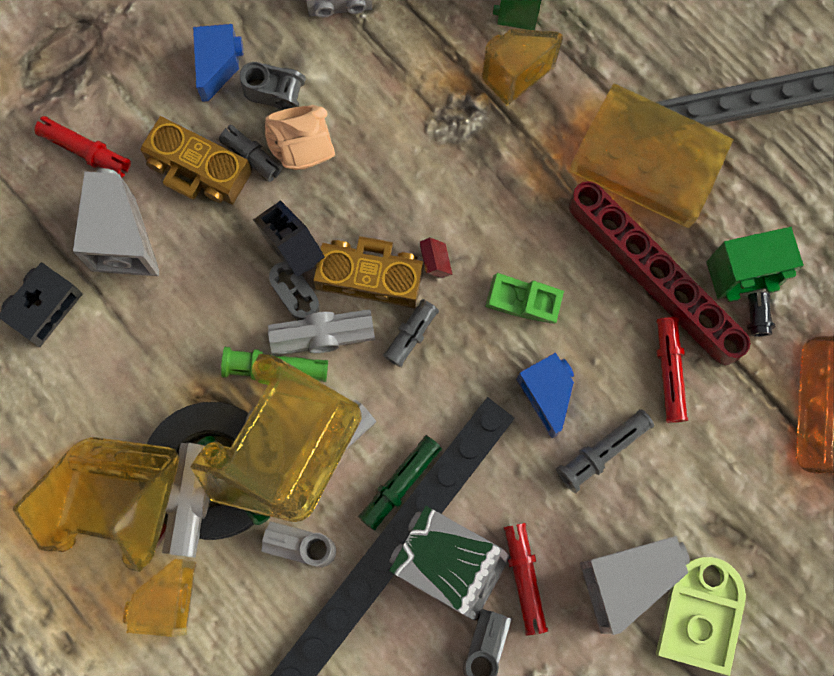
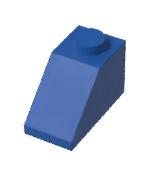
M233 24L193 27L196 88L202 102L209 101L239 70L238 56H244L242 36H236Z
M556 353L520 372L516 379L551 438L556 437L563 429L574 384L572 368L564 358L560 360Z

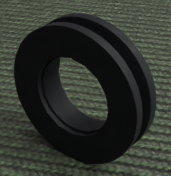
M201 402L174 412L155 429L143 452L140 476L147 503L164 524L167 525L169 515L166 513L167 492L171 482L175 480L181 443H193L195 440L207 436H223L236 442L243 450L247 462L246 478H250L255 482L257 491L271 506L278 490L280 475L279 473L263 475L252 466L246 430L248 412L227 403ZM259 421L254 422L253 426L259 427L262 432V438L268 437L267 431ZM268 443L263 444L264 456L258 457V462H263L266 468L272 467L271 462L277 459V455L270 452ZM230 500L215 507H208L206 517L201 521L199 539L217 540L229 538L246 531L254 523L239 504L235 505Z

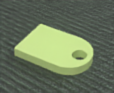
M713 557L696 558L690 560V563L686 565L688 574L670 589L656 655L730 676L746 600L744 583L738 572L727 562ZM707 566H714L720 572V581L714 587L704 582L703 571Z

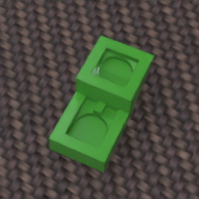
M496 273L492 278L485 307L526 319L555 324L564 291L534 280L527 283Z

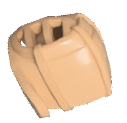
M322 106L293 107L273 112L266 117L265 137L271 153L282 163L284 168L294 170L306 169L335 156L325 120L327 111Z

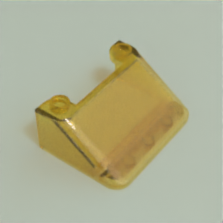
M259 354L253 364L252 373L259 383L268 386L233 445L227 447L219 442L207 444L196 456L190 468L208 498L213 502L289 522H299L309 517L314 511L361 422L362 413L357 403L275 356Z
M89 437L73 445L13 506V512L39 550L65 552L75 545V537L78 533L117 541L123 551L122 561L126 568L141 572L155 555L180 458L176 450L170 447Z

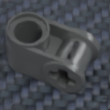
M249 62L240 71L244 96L249 101L273 106L280 110L299 107V102L297 101L300 87L304 86L306 77L302 73L293 69L279 68L260 62ZM254 79H260L263 81L260 85L252 86L249 84V82Z

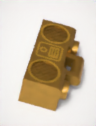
M162 116L159 117L140 149L149 168L160 174H163L165 171L168 172L164 178L163 185L192 200L197 197L201 188H203L204 195L217 203L225 201L233 205L252 174L247 159ZM181 174L193 180L192 184L178 178Z
M359 236L357 249L351 248V244L345 241L332 240L331 244L322 243L320 249L325 258L317 263L313 281L316 290L415 308L423 272V261H419L417 256L405 252L392 256L393 242ZM364 251L383 254V257L364 254Z

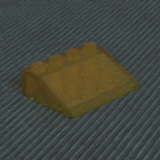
M613 83L572 161L570 172L595 182L601 187L690 228L697 220L713 188L734 139Z

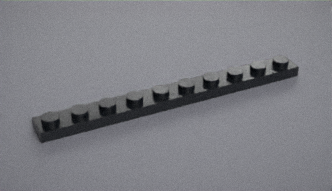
M487 397L270 676H317L394 577L395 574L389 571L393 565L390 563V558L395 548L400 543L404 545L411 532L408 531V526L413 516L418 511L422 513L425 506L442 514L508 429L515 417Z

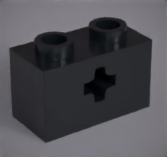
M281 200L253 219L272 250L296 277L315 267L316 263L325 258L308 228Z
M41 262L36 268L31 269L25 275L23 285L15 295L9 296L3 302L0 319L38 347H41L83 293L71 282ZM37 300L42 301L39 306L34 305Z

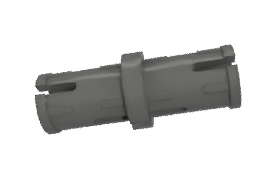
M233 125L228 126L230 132L225 128L219 137L220 143L224 144L235 154L247 159L250 166L265 177L267 181H273L274 177L276 178L283 168L282 164L261 149L262 145L260 143L251 141Z
M421 299L408 321L401 323L398 328L399 334L383 356L394 365L402 367L417 343L421 344L423 341V333L436 314L439 313V310L430 302Z

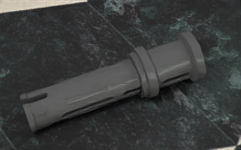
M639 409L636 414L614 429L592 448L587 446L580 449V455L567 465H560L556 468L560 479L573 493H577L582 483L594 474L600 475L604 472L605 463L650 428L654 427L651 417L644 410Z

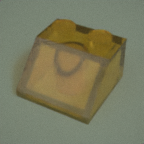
M510 29L502 36L500 34L494 36L485 47L482 80L507 106L510 105L555 68L563 36L559 32Z
M174 559L132 593L131 601L126 602L123 612V623L128 624L126 633L166 637L187 635L196 562Z

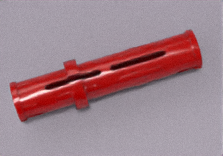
M47 116L40 118L45 124L37 121L34 129L37 136L43 137L85 159L87 165L94 168L100 167L114 170L122 178L125 176V173H128L131 165L130 159L107 149L105 143L101 141L94 142L51 120Z
M665 317L656 320L660 349L656 351L657 358L661 359L667 423L689 421L681 358L685 356L684 348L680 347L679 319L677 317Z
M522 523L516 525L519 540L515 538L513 525L503 527L506 534L511 557L508 560V565L513 567L525 627V636L535 635L533 619H536L539 634L548 632V627L545 621L533 562L537 561L535 554L531 555L526 529L527 525Z

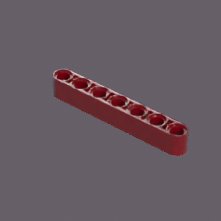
M591 181L578 184L569 203L570 213L672 317L679 319L678 323L715 361L723 365H730L746 355L751 344L747 333L598 184ZM583 196L589 197L594 205L585 206L578 198ZM602 221H613L617 229L609 230L605 228ZM632 243L637 245L641 253L632 254L627 250L626 244ZM650 267L661 269L664 273V278L654 277L650 272ZM674 291H681L686 294L688 303H680L675 298ZM699 315L707 316L712 322V328L702 326L699 322ZM724 340H730L735 344L737 349L735 354L725 349Z

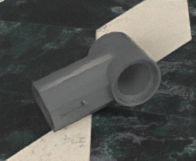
M481 609L468 655L463 663L464 676H474L471 672V664L477 657L484 658L489 663L490 672L488 676H497L498 665L511 618Z

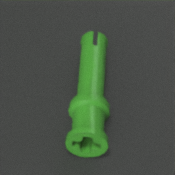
M226 346L223 349L221 363L222 378H227L229 375L250 376L251 380L261 379V376L327 381L328 360L263 355V351H260V349H254L253 352L232 351L230 347Z

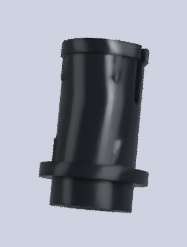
M761 292L760 307L758 306L757 293L748 295L750 324L747 325V329L751 330V336L764 337L772 335L775 323L772 322L770 293Z

